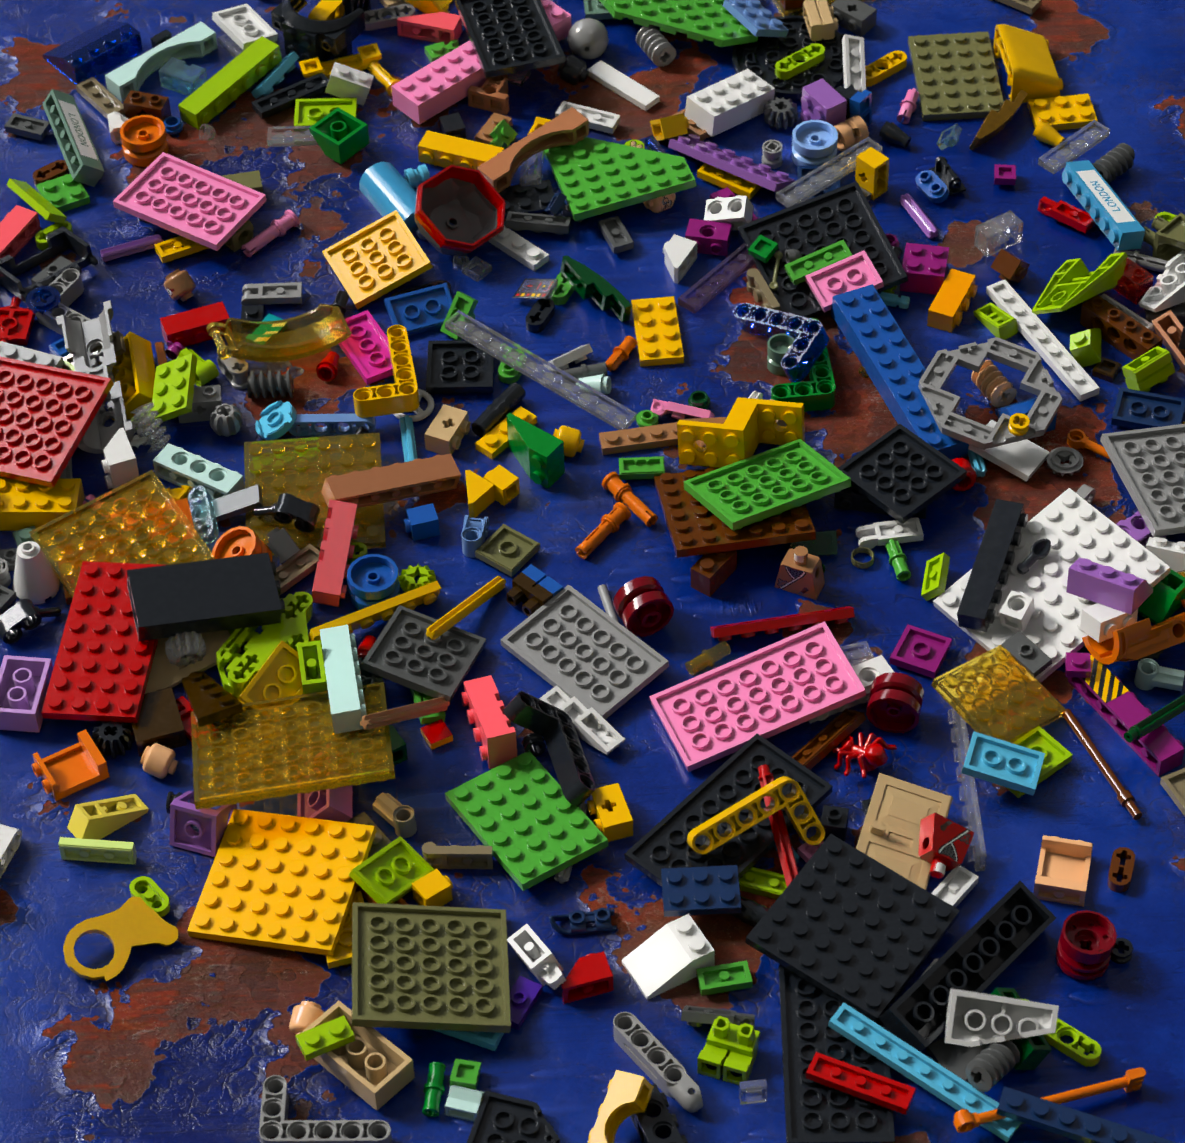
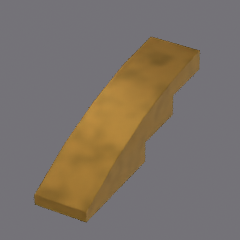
M1021 89L1013 102L1008 99L1005 100L999 112L991 109L969 149L974 150L998 134L1013 118L1028 93Z

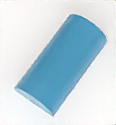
M379 162L369 167L360 179V191L382 217L397 210L410 232L417 231L419 228L414 220L416 191L391 163Z

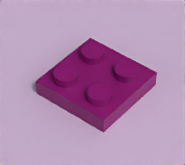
M907 624L890 656L889 664L935 678L952 646V639Z

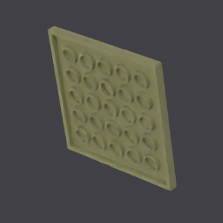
M353 902L352 1026L510 1033L511 1016L506 910Z

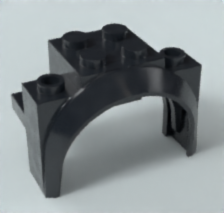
M284 0L271 11L273 28L283 32L285 54L289 55L295 51L299 56V61L318 57L320 63H322L332 55L337 58L353 55L351 42L366 29L364 11L361 8L335 20H314L299 15L298 12L307 5L305 0Z

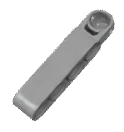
M618 1013L613 1019L615 1042L665 1095L674 1098L688 1112L693 1113L701 1109L703 1101L699 1086L688 1076L685 1068L632 1013Z

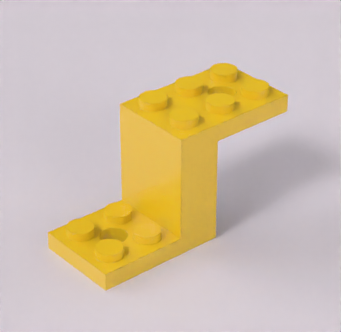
M738 397L724 424L679 420L677 423L679 464L721 468L753 456L759 443L784 445L798 439L805 442L804 403ZM776 420H783L787 426H779ZM696 441H703L706 447L698 446Z

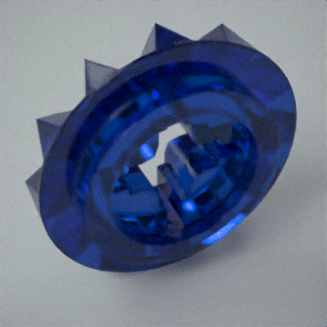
M51 286L37 287L30 291L26 297L28 310H32L34 314L40 312L43 315L46 311L52 313V309L58 308V303L61 302L59 291ZM42 297V299H44V300L47 301V302H46V303L41 302V299H40V298Z

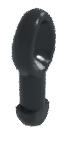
M1047 538L1040 539L1031 546L1030 555L1022 563L1020 562L1016 568L1019 574H1026L1037 560L1044 559L1051 549L1050 540Z

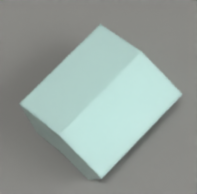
M456 1085L450 1086L445 1104V1114L474 1122L485 1092Z

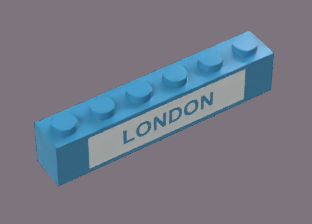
M1089 160L1066 162L1065 170L1062 173V181L1090 214L1091 218L1094 219L1095 223L1117 251L1141 249L1145 229Z

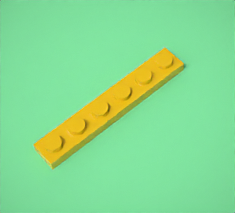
M434 581L310 629L308 635L309 642L321 640L320 629L348 625L349 633L351 634L358 628L367 629L379 620H390L399 605L414 610L423 603L429 605L437 600L441 587L438 581Z

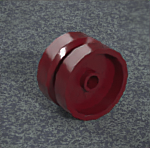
M643 576L627 582L618 590L613 600L614 609L622 619L626 629L638 637L652 635L660 631L673 617V604L664 593L659 581L654 577Z
M892 672L877 676L872 682L870 698L868 700L866 711L868 720L875 727L886 732L905 733L913 730L919 722L924 689L915 678L906 674Z

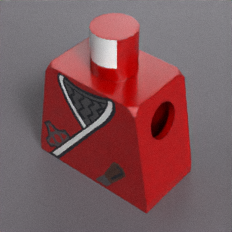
M936 812L921 819L918 855L920 859L931 864L929 874L935 878H943L945 871H950L960 866L972 841L974 832Z

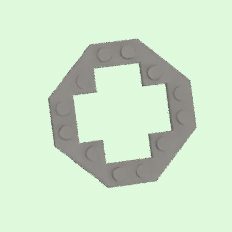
M998 337L988 339V342L982 344L973 342L961 345L958 349L947 351V349L937 351L920 378L918 385L940 432L983 450L1043 436L1062 404V397L1055 390L1054 382L1048 370L1044 369L1039 353ZM989 358L1025 372L1026 374L1020 383V389L1038 396L1027 414L1030 420L1028 432L1023 436L1011 434L1008 430L1011 416L1002 413L994 428L955 414L954 412L960 403L961 397L942 389L957 365L978 373L985 360Z

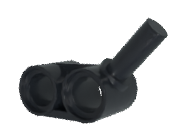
M288 493L280 494L277 503H274L273 506L256 507L254 509L256 517L272 515L273 519L281 524H290L294 519L295 528L305 533H310L314 530L320 513V508L316 504L301 500Z
M22 599L0 615V636L4 643L13 644L22 637L23 632L21 628L32 630L40 625L42 618L61 616L60 607L40 609L35 607L30 599Z

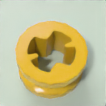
M1022 413L1011 415L1008 425L1009 432L1015 436L1025 435L1028 432L1030 423L1028 416Z

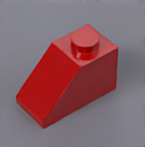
M604 951L590 953L577 960L566 977V981L562 983V1000L564 1004L614 991L613 974Z

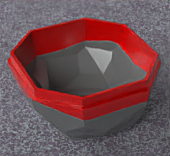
M450 165L417 187L414 220L421 235L438 252L445 255H466L504 230L506 203L479 170Z

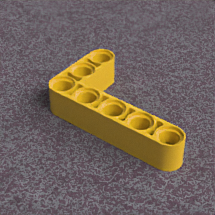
M393 325L387 329L388 349L395 383L363 387L355 390L353 400L355 414L358 417L368 418L411 412L419 407L418 385L407 330L402 325Z
M782 776L692 829L687 836V842L695 852L699 854L709 853L782 808L798 836L810 845L820 844L825 838V830L800 785L790 777ZM787 783H791V792L787 795H783V786ZM770 796L771 802L769 806L761 808L760 802L762 798ZM798 805H803V814L796 817L794 815L795 808ZM744 809H748V818L740 821L739 813ZM722 822H727V830L722 834H718V825ZM815 826V835L811 838H807V830L810 827ZM700 835H705V844L696 847V838Z

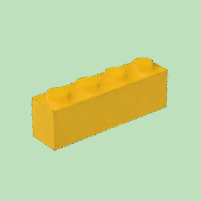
M428 130L418 144L419 162L444 168L455 165L477 170V167L504 151L502 147Z

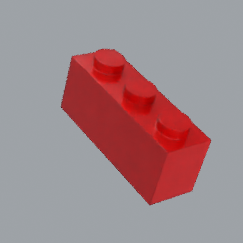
M223 301L160 318L162 335L165 342H178L184 347L232 334L230 317Z

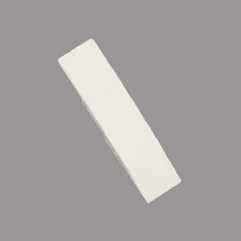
M555 686L539 698L566 712L572 719L578 737L604 754H609L625 742V738L592 707L587 709L575 696L572 698L568 697L558 686Z

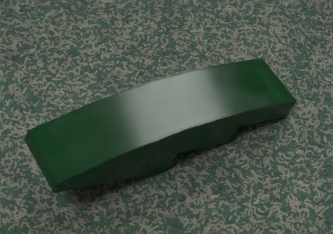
M567 255L563 256L560 272L583 300L591 297L602 311L611 309L622 323L629 320L632 304L614 286L582 263Z

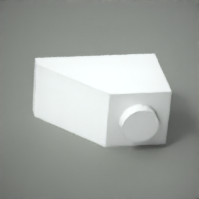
M675 234L663 247L665 265L674 283L678 284L697 259V242Z

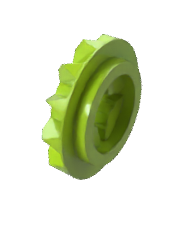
M419 563L416 567L409 565L407 570L403 569L399 576L400 587L405 592L436 581L434 570H430L428 565L421 567ZM417 575H419L420 578H419L418 582L416 583L415 580H414V578H415Z

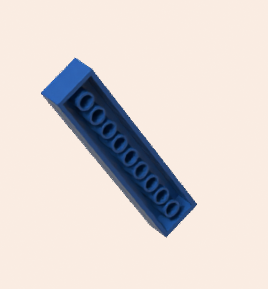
M873 284L833 296L832 317L898 425H903L951 460L967 458L969 444L940 432L918 387L919 380L926 369Z

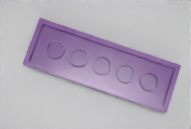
M688 134V136H679L669 140V148L771 191H781L793 188L795 180L789 178V174L782 171H772L771 167L765 164H755L753 159L745 156H736L732 150L719 149L717 144L700 141V137Z

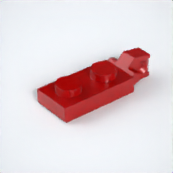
M1043 197L1039 201V212L1056 219L1058 222L1067 224L1077 231L1086 233L1096 224L1089 213L1062 200L1055 202L1047 197Z

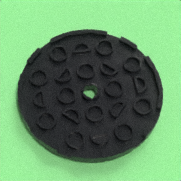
M804 16L775 17L782 21L783 25L789 30L786 37H758L757 42L734 45L732 63L735 73L737 74L749 69L775 88L774 98L782 99L784 97L785 100H801L802 87L822 78L834 89L844 83L842 38L845 34H840L835 30V37L833 39L812 41ZM813 43H818L825 47V59L822 62L789 79L784 80L776 77L775 64L778 61ZM797 60L796 62L802 63V62H805V61H803V60Z

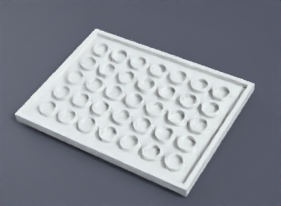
M1070 488L1027 522L1025 528L1022 527L1020 532L1022 534L1019 547L1016 546L1014 549L1015 560L1013 565L1008 567V581L1006 585H1002L1001 602L995 606V619L993 624L989 623L987 632L959 627L957 612L972 569L933 600L934 607L990 654L994 653L1032 689L1065 663L1066 652L1076 653L1085 646L1082 637L1088 635L1080 629L1082 609L1094 605L1096 602L1066 592L1069 567L1079 557L1090 559L1092 562L1104 566H1110L1124 573L1134 574L1136 577L1145 579L1152 588L1171 573L1170 567ZM1040 539H1049L1051 549L1044 559L1037 560L1026 574H1019L1016 568L1020 562L1022 563L1030 555L1031 546ZM1011 590L1018 593L1024 592L1033 597L1035 611L1023 634L1052 659V664L1035 678L1001 648V644L1017 632L1001 626L999 612Z

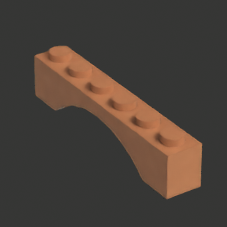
M571 107L490 160L482 163L477 167V170L482 173L499 193L511 185L516 170L531 156L552 147L574 145L588 136L589 120Z

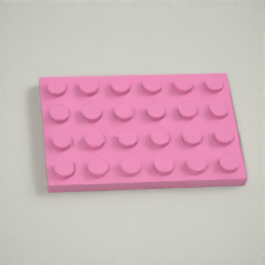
M163 152L113 200L114 208L218 251L266 202V195Z

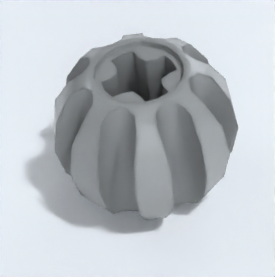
M223 403L216 406L210 414V426L219 436L229 437L230 435H235L242 427L243 416L233 404Z

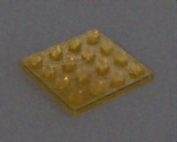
M1001 645L934 678L931 684L975 732L1010 743L1015 742L1038 726L1042 728L1061 718L1062 714L1066 711L1036 678L1032 677L1010 655L1009 651Z

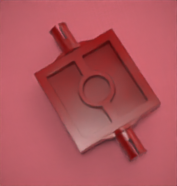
M14 296L10 306L0 307V341L14 345H27L36 315L34 309L19 307L21 303V298L19 297L16 298Z

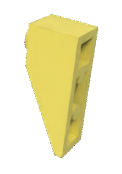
M136 794L76 804L67 828L75 838L100 840L146 814L149 808Z

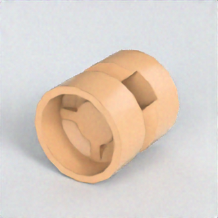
M858 115L834 125L838 132L837 149L839 151L853 147L854 144H859L869 137L868 127L865 121Z

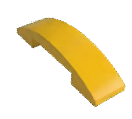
M377 43L357 47L358 54L322 63L316 57L300 61L299 66L305 78L323 72L329 79L335 62L362 71L368 68L371 62H378L382 55Z

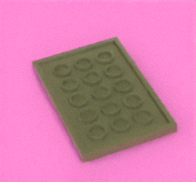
M988 32L908 36V46L917 92H919L918 98L923 121L986 118L991 109L999 112L1004 101Z

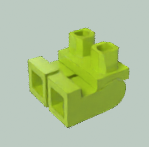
M718 1016L713 1022L704 1049L700 1051L697 1058V1073L719 1080L723 1073V1081L746 1087L757 1056L760 1031L754 1030L753 1025L746 1023L741 1025L732 1024L728 1018ZM706 1064L716 1066L717 1069H709ZM731 1071L741 1073L742 1076L736 1077L731 1074Z

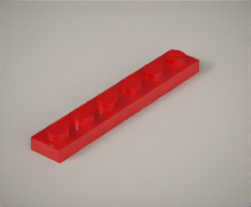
M846 606L712 626L710 630L711 636L718 638V641L732 640V635L741 634L742 638L756 636L755 632L765 631V634H774L779 632V628L788 627V631L800 630L802 625L811 624V627L824 621L834 620L835 624L849 622L848 618L855 617L854 608Z

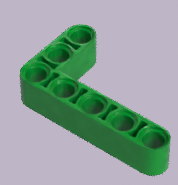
M808 318L802 323L801 342L810 381L778 384L771 389V399L775 401L804 403V412L831 409L835 405L836 389L822 324L818 319Z

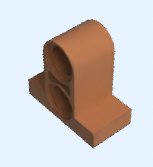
M507 74L487 78L481 88L471 85L468 89V105L507 115L509 111Z

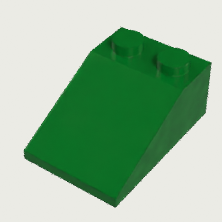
M508 413V447L528 477L536 484L549 489L565 473L564 441Z

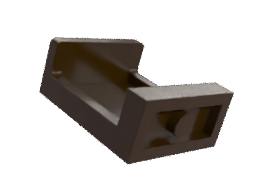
M172 687L146 693L138 722L131 723L139 757H142L147 746L151 747L154 743L161 744L170 749L186 746L185 730Z

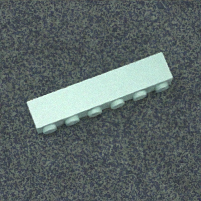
M348 625L320 629L334 732L338 734L364 729L363 726H360V721H362V716L367 715L355 634L349 633Z

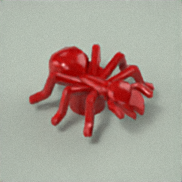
M859 732V745H855L852 736H847L846 740L841 743L842 747L832 750L833 753H838V762L834 769L838 770L842 766V757L846 756L844 776L847 777L851 771V759L857 758L862 778L866 779V772L873 771L887 762L888 757L885 749L896 750L897 747L896 745H888L884 739L877 737L874 733H870L868 738H865L864 734Z

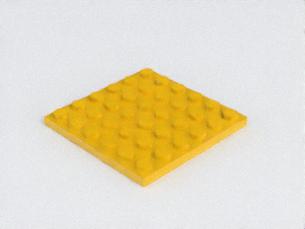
M234 809L187 930L189 937L333 956L358 886L349 874L352 869L367 860L376 835L375 826Z

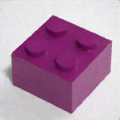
M906 243L902 267L908 276V281L900 284V291L937 295L946 279L949 247Z

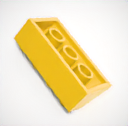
M129 332L124 337L126 353L116 357L117 363L113 366L112 373L115 382L120 381L127 419L145 417L151 413L155 365L151 342Z

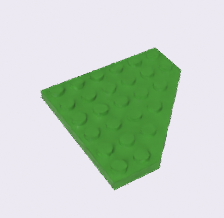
M599 0L616 19L622 20L623 17L633 19L634 24L649 27L651 24L660 27V31L675 35L677 32L687 34V38L701 42L707 39L714 41L715 46L726 47L758 41V37L754 36L722 6L724 0Z
M589 137L583 138L574 145H562L543 150L562 194L567 196L565 201L575 221L697 187L696 179L685 158L681 156Z

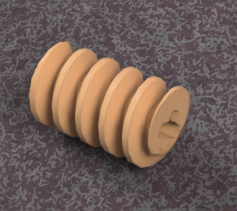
M985 360L978 373L972 372V382L994 407L1000 408L1009 405L1016 397V389L1013 388V385L1003 376V373L999 371L991 360Z

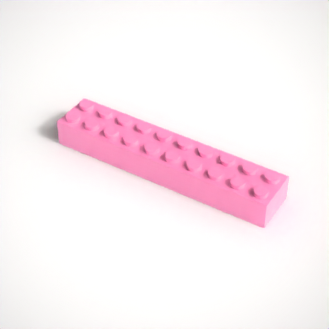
M540 0L559 42L568 36L569 30L572 27L571 14L550 0ZM469 40L391 86L393 106L420 125L467 97L468 89L471 85L481 88L487 78H485L471 41Z

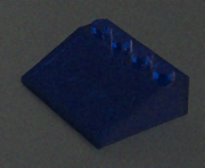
M107 20L46 52L42 56L75 85H78L143 52L140 32L129 23Z

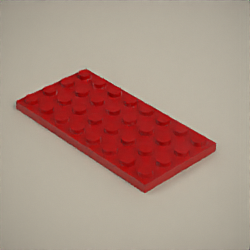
M83 561L41 714L43 718L126 723L138 722L159 639L138 641L127 588V570L164 565Z

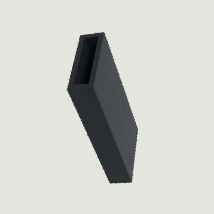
M269 553L127 570V588L138 641L281 623V614L285 613V604L283 599H279L281 589L279 580L275 581L274 578L276 576L275 562L270 561Z

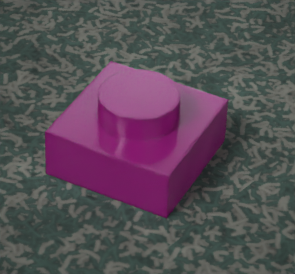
M995 164L994 185H1015L1016 165Z
M1066 652V677L1090 678V653Z

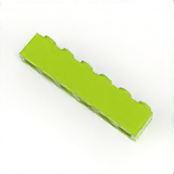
M263 36L258 38L178 105L181 120L200 130L282 61L279 45Z

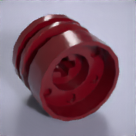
M1089 910L1077 911L1068 916L1064 921L1055 954L1057 965L1065 974L1084 981L1094 980L1105 973L1108 969L1117 937L1115 927L1111 921L1102 914Z

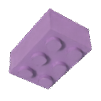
M4 655L0 667V730L40 732L43 722L41 711L53 671L50 658Z

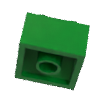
M336 108L309 128L310 133L324 154L339 164H342L369 144L368 124L340 108Z

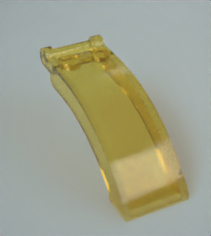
M319 304L318 307L307 313L283 320L249 321L229 318L225 324L212 322L206 327L208 334L212 336L216 344L217 354L220 359L225 360L232 357L238 360L257 362H282L308 357L345 341L352 334L340 308L327 304ZM221 334L224 335L228 345H225Z

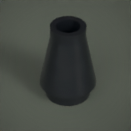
M886 122L879 133L883 141L902 146L903 148H906L911 141V137L893 122Z

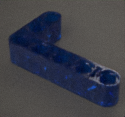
M741 303L733 311L737 322L745 332L769 338L776 334H788L795 339L781 360V366L792 383L804 380L829 342V336L819 320L750 303Z

